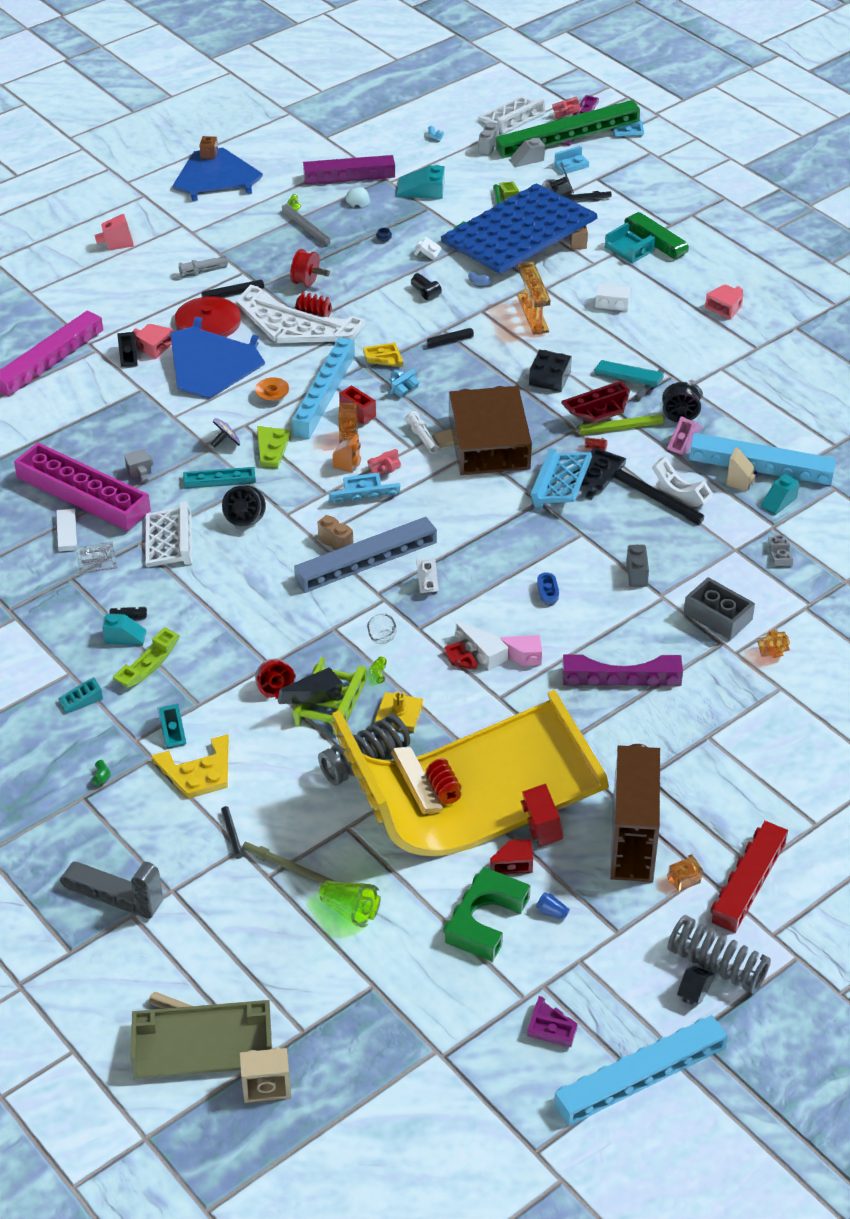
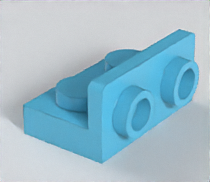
M581 146L555 153L554 166L563 175L564 171L561 164H563L566 174L589 167V161L582 155Z

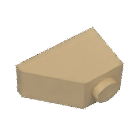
M735 447L729 461L726 486L747 491L749 486L755 482L754 466L742 451Z

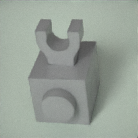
M145 449L125 454V467L131 479L139 477L142 483L149 481L147 474L152 473L151 466L153 465L151 455H147Z

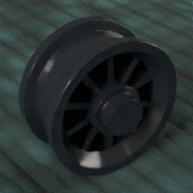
M677 382L668 386L662 394L664 415L673 422H679L681 417L691 421L695 419L701 412V396L698 388L687 382Z
M250 485L231 488L226 492L222 500V511L225 518L236 526H248L257 523L262 519L266 510V501L260 490Z

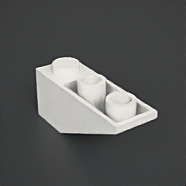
M456 622V639L459 642L462 641L468 652H471L481 665L491 670L508 661V646L498 636L462 622Z

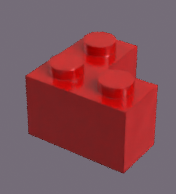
M546 783L522 791L523 800L520 803L524 813L528 812L530 816L527 820L533 841L537 840L539 847L563 840L560 816Z

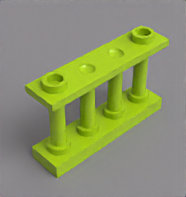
M321 657L319 663L314 665L313 674L326 669L325 657ZM359 665L356 672L352 674L333 670L339 679L350 682L349 686L342 687L341 695H344L343 700H339V702L330 700L316 705L337 709V711L340 710L347 723L367 681L366 667ZM298 704L293 708L292 716L295 717V726L299 727L303 717L330 723L331 726L335 722L333 715L307 710L310 704Z

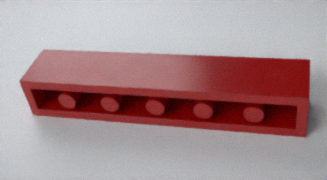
M766 820L761 828H756L753 842H748L745 856H740L736 865V871H732L729 875L727 887H722L719 901H714L710 913L713 914L711 923L734 933L737 932L786 845L788 829Z

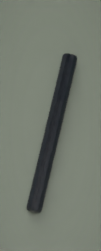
M618 469L615 472V478L677 513L697 524H701L704 521L705 516L699 511L622 469Z

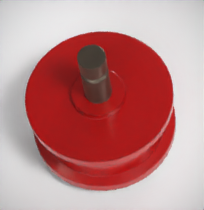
M299 249L292 260L290 279L293 284L300 282L306 287H311L317 275L328 277L330 271L319 268L320 258L317 252L307 253L305 249Z

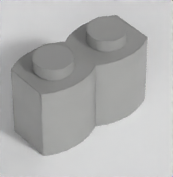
M487 123L484 126L483 131L479 134V154L489 156L493 153L494 147H496L495 137L499 136V125Z

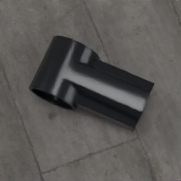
M419 273L414 274L411 279V285L420 291L421 296L425 300H429L442 293V288L437 281L431 282Z

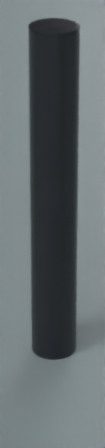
M224 806L221 808L222 816L235 858L240 859L243 857V852L229 807Z

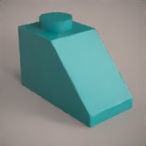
M784 474L773 483L761 504V508L773 515H777L797 499L800 482Z
M106 613L102 626L105 644L143 646L146 636L145 628L124 614Z
M179 704L157 707L166 748L186 744Z

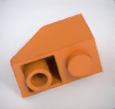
M358 434L341 442L333 452L334 468L353 473L355 468L359 467L361 463V443H359Z

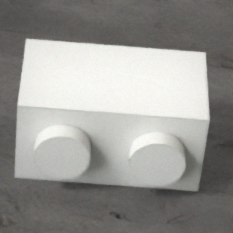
M598 283L595 308L628 312L631 287Z

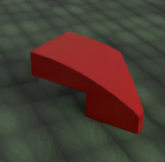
M462 641L444 647L443 652L451 665L477 669L478 665L471 652H467Z

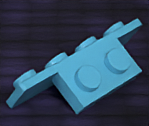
M379 473L343 477L345 490L329 492L328 500L329 502L341 503L344 500L351 499L352 501H357L365 497L377 498L380 495L394 496L400 492L401 484L381 485Z

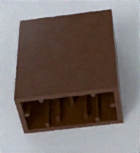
M496 386L494 388L449 391V422L460 475L531 469L532 441L519 386Z
M643 744L618 745L612 803L610 880L653 882L660 828V748L647 747Z

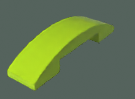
M164 627L152 638L153 644L131 666L125 664L113 676V679L127 688L142 682L165 661L180 636Z

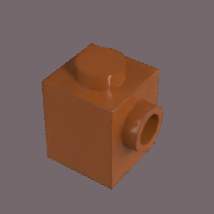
M202 136L199 144L200 158H216L218 152L216 136Z

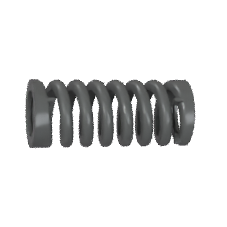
M390 714L377 721L375 725H370L366 730H361L357 735H353L363 754L380 760H384L385 755L391 756L393 748H403L410 745L408 730L403 721L395 714ZM392 723L399 728L397 731L393 728ZM401 731L404 737V741L400 739V736L397 732ZM333 745L330 749L328 748L318 754V762L323 774L335 786L348 780L349 775L355 776L351 769V763L347 761L343 751L345 749L340 747V745ZM327 760L330 762L332 768H328ZM330 769H333L336 779L331 775Z
M686 914L683 915L670 935L667 949L675 954L678 952V955L682 958L688 957L692 963L698 962L701 968H709L713 974L720 973L722 979H730L732 984H741L743 990L755 994L768 973L771 958L762 954L760 957L761 962L756 970L753 971L759 958V952L753 951L746 962L744 970L738 976L739 968L748 954V946L743 945L739 949L733 965L727 970L728 964L737 949L738 941L732 940L728 944L722 960L717 964V959L727 942V935H720L710 957L706 959L707 953L716 938L717 931L711 929L707 933L700 951L696 954V948L706 932V925L701 923L695 930L693 937L690 938L696 920ZM684 924L681 933H679L678 931L680 930L681 926ZM688 939L691 940L690 945L685 949L686 941ZM750 973H753L752 979L749 981Z

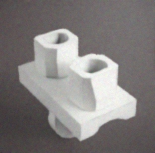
M435 557L416 559L419 592L439 591Z

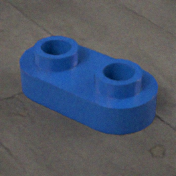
M548 572L539 574L537 577V587L541 601L546 604L556 603L559 600V588L555 575Z

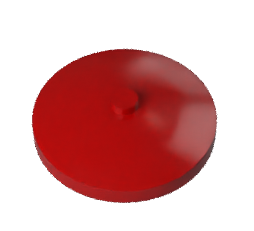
M208 296L192 299L181 305L175 313L177 330L192 327L195 318L199 317L203 319L201 330L228 337L241 324V313L238 306L230 300L221 297Z

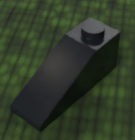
M328 667L281 688L277 702L279 704H321L330 700L333 701L341 695L343 682Z

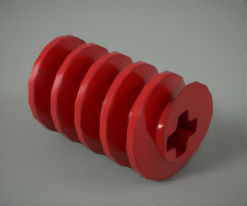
M303 291L296 300L295 310L308 314L312 313L320 317H329L332 304L329 297H326L324 301V296L322 295L318 299L317 294H314L312 298L311 293H308L306 296Z
M440 758L431 762L426 768L425 774L439 801L446 805L458 801L461 797L460 791L462 787L457 777H455V773L452 771L448 760Z

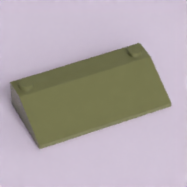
M270 1000L132 1011L130 1059L133 1079L241 1070V1052L270 1050L273 1048Z

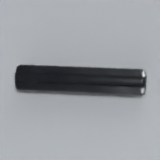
M466 328L427 338V345L429 348L471 338L474 336V331L472 328Z

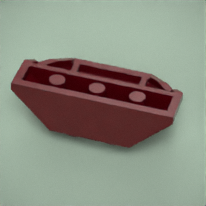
M618 381L562 400L561 404L570 414L582 421L596 423L624 413L630 389L622 381Z

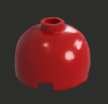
M278 658L264 661L255 673V683L258 690L266 698L275 697V699H278L280 689L294 683V678L296 680L292 667L284 660Z

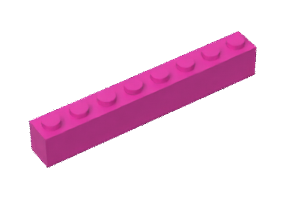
M88 310L0 369V392L9 397L104 331L102 317Z

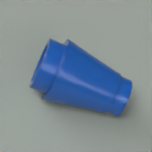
M544 892L536 905V908L540 909L541 913L562 920L566 919L570 911L566 905L551 893L547 894Z

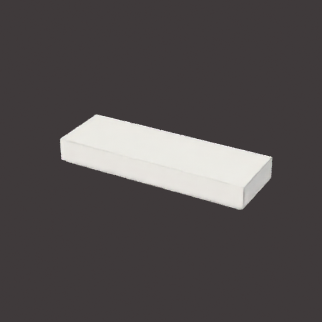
M75 508L57 510L59 552L78 550Z

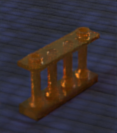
M534 262L518 264V271L524 283V293H517V297L532 334L549 333V328L543 316V307L550 306L551 300Z

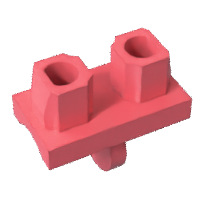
M577 96L552 104L556 119L581 111Z
M398 450L386 451L378 457L367 460L371 473H379L380 476L387 472L392 473L396 468L400 467L401 462L398 457Z

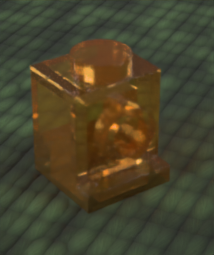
M691 854L688 855L687 859L669 865L667 878L670 884L674 885L679 892L700 884L703 869Z

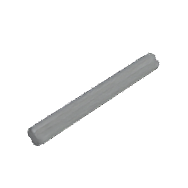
M282 205V212L323 245H330L331 238L290 205Z

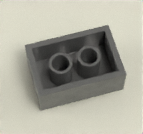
M709 577L685 597L684 604L685 615L729 640L753 620L755 609L754 602Z

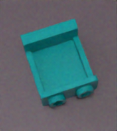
M625 223L605 235V248L633 264L654 251L655 238L650 235L642 239L629 231L630 224Z

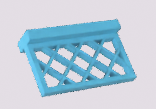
M549 449L531 491L534 507L542 508L544 503L575 502L592 458L591 452L557 454L556 449ZM574 464V466L568 469L566 468L567 466ZM580 469L579 472H577V473H575V474L572 473V472H574V471ZM567 475L570 476V477H568V478L562 480L563 477H565V476H567ZM574 480L576 481L575 483L568 485V483ZM556 481L559 482V483L555 484L554 486L551 485V484H553V483L556 482ZM563 486L565 487V488L562 489L561 491H559V492L557 491L559 488H561V487H563ZM571 492V495L563 496L566 493Z

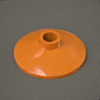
M265 378L256 384L255 393L264 400H278L289 393V384L281 378Z

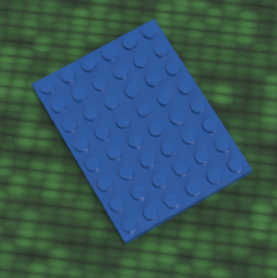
M536 183L513 197H509L504 202L495 205V207L473 217L466 223L460 224L457 228L448 231L441 236V242L501 274L598 219L596 212Z

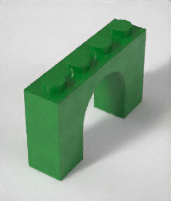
M483 867L479 874H475L471 888L466 889L464 892L462 903L455 907L451 921L448 920L445 923L443 929L445 943L493 962L502 947L503 932L477 922L472 914L476 909L484 905H498L521 914L530 899L531 885Z

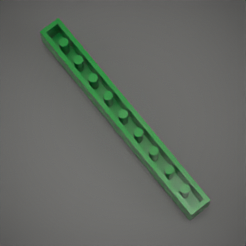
M633 100L496 136V150L502 158L511 157L524 141L532 138H539L547 147L640 121V108Z

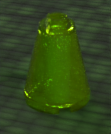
M326 881L319 888L320 900L358 927H366L369 925L366 924L369 919L374 920L381 902V896L377 895L379 888L372 884Z

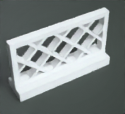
M520 96L478 116V119L484 123L499 125V133L504 134L545 114V101L541 98L534 101Z
M187 501L180 502L179 508L146 514L147 568L184 561L185 565L192 564V514ZM178 514V516L175 517L173 520L170 519L172 515ZM159 518L156 523L151 522V519ZM164 522L169 523V524L166 525L164 528L160 526V525H162ZM173 526L177 527L174 532L169 531ZM156 529L159 530L160 532H158L155 536L151 534ZM164 534L169 535L165 540L160 539ZM174 538L177 539L178 541H176L173 545L169 543ZM155 542L160 543L156 548L151 547ZM165 546L168 547L169 549L166 550L164 553L160 551ZM173 551L178 552V555L169 556ZM156 554L160 556L157 559L151 560Z

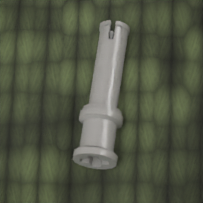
M226 256L203 261L192 260L188 263H178L181 277H184L185 274H198L202 270L228 266Z

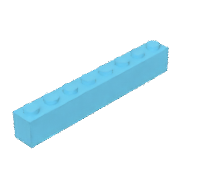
M338 337L292 419L293 436L311 438L355 357L354 340Z
M694 433L689 460L729 467L730 457L736 447L742 451L754 466V471L780 477L787 474L797 480L831 486L836 458Z
M713 1015L705 1019L700 1018L694 1024L686 1028L682 1027L674 1034L662 1037L648 1047H641L635 1053L623 1056L609 1066H602L597 1072L589 1076H582L576 1082L560 1087L555 1092L554 1106L567 1125L571 1126L725 1049L728 1035Z

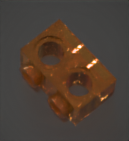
M339 403V444L358 434L357 403Z

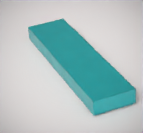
M601 360L594 369L597 375L658 387L664 378L663 372Z
M255 467L183 472L184 489L256 483Z

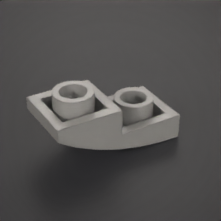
M775 535L774 537H768L773 565L793 566V558L790 553V543L787 536Z

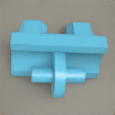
M412 369L404 373L403 371L393 370L389 379L392 388L388 393L391 396L396 394L403 398L409 391L406 386L411 390L418 388L420 382L415 377L416 371Z

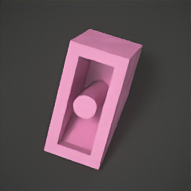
M681 417L667 449L683 456L691 448L694 433H700L703 426Z
M540 635L501 637V640L508 646L509 659L521 666L542 665Z

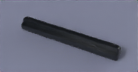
M260 279L201 292V297H226L240 294L250 285L263 289L264 282Z

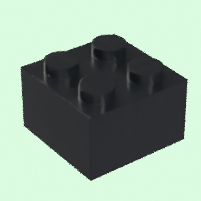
M539 349L529 369V385L562 392L571 373L572 356Z

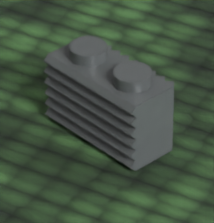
M628 545L626 563L629 586L646 587L649 580L646 545Z

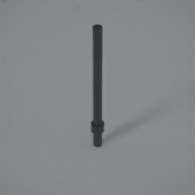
M592 191V193L562 196L572 201L585 199L600 200V198L612 197V192Z

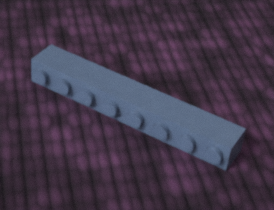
M425 516L294 566L295 580L302 590L307 593L437 543V529Z

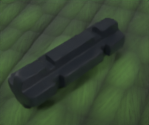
M123 607L120 610L118 608H110L109 614H124L131 619L136 618V616L146 618L147 608Z

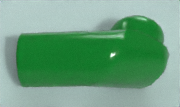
M98 760L95 763L97 772L92 778V782L96 786H101L102 783H105L110 778L111 773L105 762Z

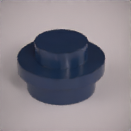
M380 228L376 233V238L386 242L392 238V233L388 228Z

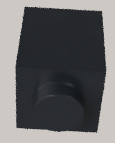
M134 332L117 333L121 367L138 366Z
M696 965L686 969L677 995L682 997L683 1002L690 1005L702 1002L716 974Z

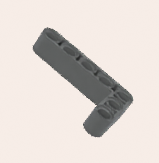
M76 861L69 865L60 878L61 884L71 891L147 919L153 917L163 902L160 873L158 868L150 862H143L131 881Z

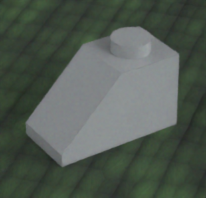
M539 138L526 140L511 156V160L516 167L544 161L545 145Z

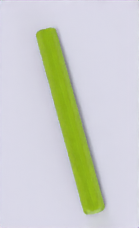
M662 414L584 424L579 426L580 435L660 425L663 424L664 418Z

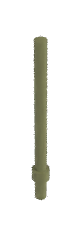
M246 841L242 846L243 850L256 855V858L260 860H268L351 898H355L357 895V890L273 854L263 846L258 847Z

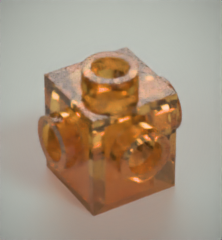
M777 629L766 631L765 636L756 638L761 657L772 656V658L784 656L783 652L790 650V640L785 631L778 632Z

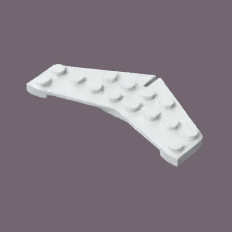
M250 285L237 299L238 307L274 342L277 340V343L336 342L338 337L353 340L365 326V319L358 317H349L347 320L320 317L286 307L264 294V290L254 285Z

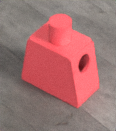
M124 213L101 224L103 232L94 235L97 244L106 242L110 250L134 246Z
M724 284L706 294L705 308L731 320L742 307L743 289L740 286L733 288Z
M147 324L142 330L135 328L132 331L135 335L137 349L154 359H157L171 346L170 333L173 332L171 328Z

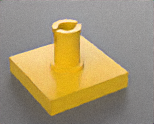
M400 691L395 693L385 692L375 723L390 714H395L403 721L408 732L414 733L424 705V699L406 696L404 692H401L400 695ZM392 723L393 728L398 730L399 728Z

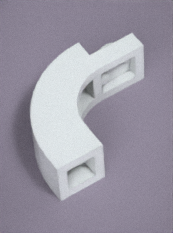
M666 456L660 458L651 467L659 479L656 485L660 491L689 507L702 506L713 496L705 480L691 483L680 478Z

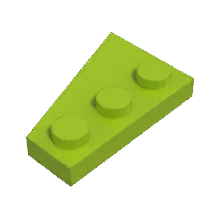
M257 426L261 467L278 469L290 440L291 430Z

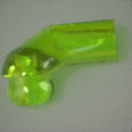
M292 194L287 204L298 211L301 208V204L297 201L298 196Z
M379 656L370 667V672L378 684L385 681L382 672L386 667L387 659L383 656Z

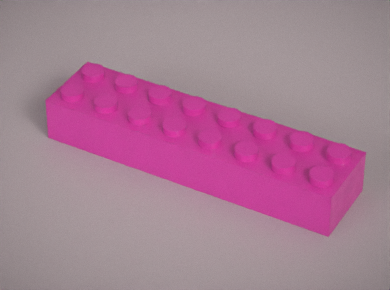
M39 442L14 461L18 479L126 531L130 530L151 511L149 494Z

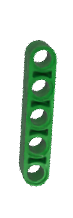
M636 212L624 220V224H630L629 231L642 239L651 235L655 238L654 247L673 259L689 251V246L685 240L641 212Z

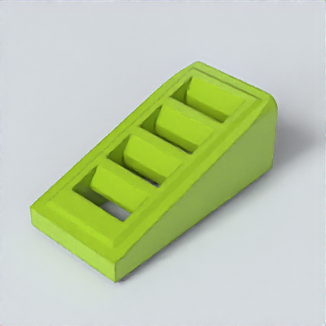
M514 181L498 184L504 201L520 192Z

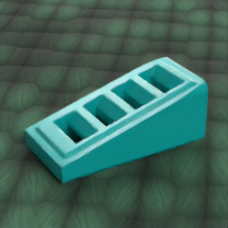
M93 677L59 697L58 701L67 714L102 700V689Z

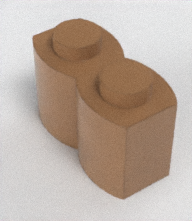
M325 515L317 521L318 539L323 544L332 546L334 550L354 543L353 530L349 526L339 523L336 518Z

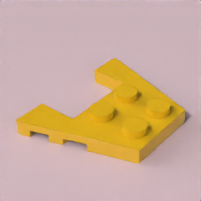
M228 734L210 739L214 755L175 765L168 750L151 755L152 761L161 768L165 776H169L172 779L173 784L188 799L228 788Z

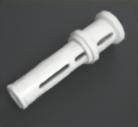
M411 411L408 413L405 421L411 425L413 433L419 435L430 454H436L440 447L426 429L427 424L421 420L419 412Z

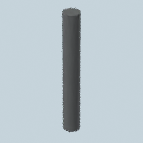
M662 368L658 370V372L665 373L664 369ZM644 385L634 396L635 400L640 401L652 386Z

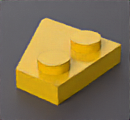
M396 342L363 347V354L367 363L403 367V359Z

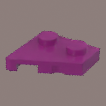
M538 996L527 1030V1036L572 1048L578 1024L571 1018L564 1016L563 1012L555 1007L553 1009L546 1004L545 998Z

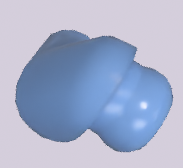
M473 271L468 274L469 279L477 286L490 285L491 278L487 275H477Z

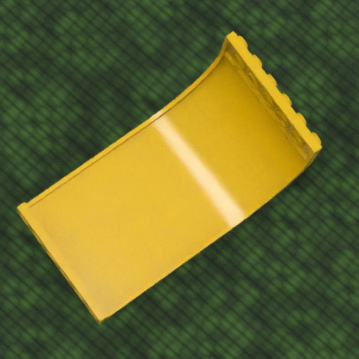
M555 689L547 692L549 700L416 757L424 773L431 762L436 759L445 758L448 760L452 771L455 773V777H457L458 782L461 784L460 799L448 805L441 803L443 807L441 813L422 814L395 760H380L363 754L341 711L338 710L332 713L335 720L332 726L337 735L336 739L340 747L345 749L343 751L347 761L351 763V769L355 777H358L363 793L365 792L368 795L366 796L370 807L374 809L378 823L383 824L388 836L398 847L413 854L441 856L462 852L528 824L527 818L530 816L528 812L524 813L520 801L523 800L522 791L546 783L557 811L609 788L606 772Z

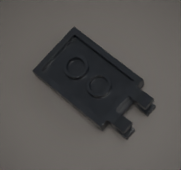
M594 447L591 451V461L581 484L588 490L585 498L592 500L597 490L603 491L615 477V472L625 466L627 458ZM578 469V470H576V471H574V472H572V473L575 474V473L579 472L580 469Z

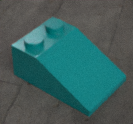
M429 165L399 177L397 197L443 199L445 166Z

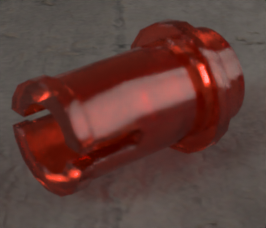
M586 437L585 448L593 449L596 447L607 450L608 440H605L603 437L601 439Z

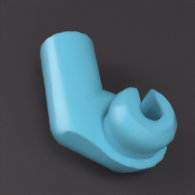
M434 126L428 127L430 138L438 141L443 139V131L437 130L435 132Z

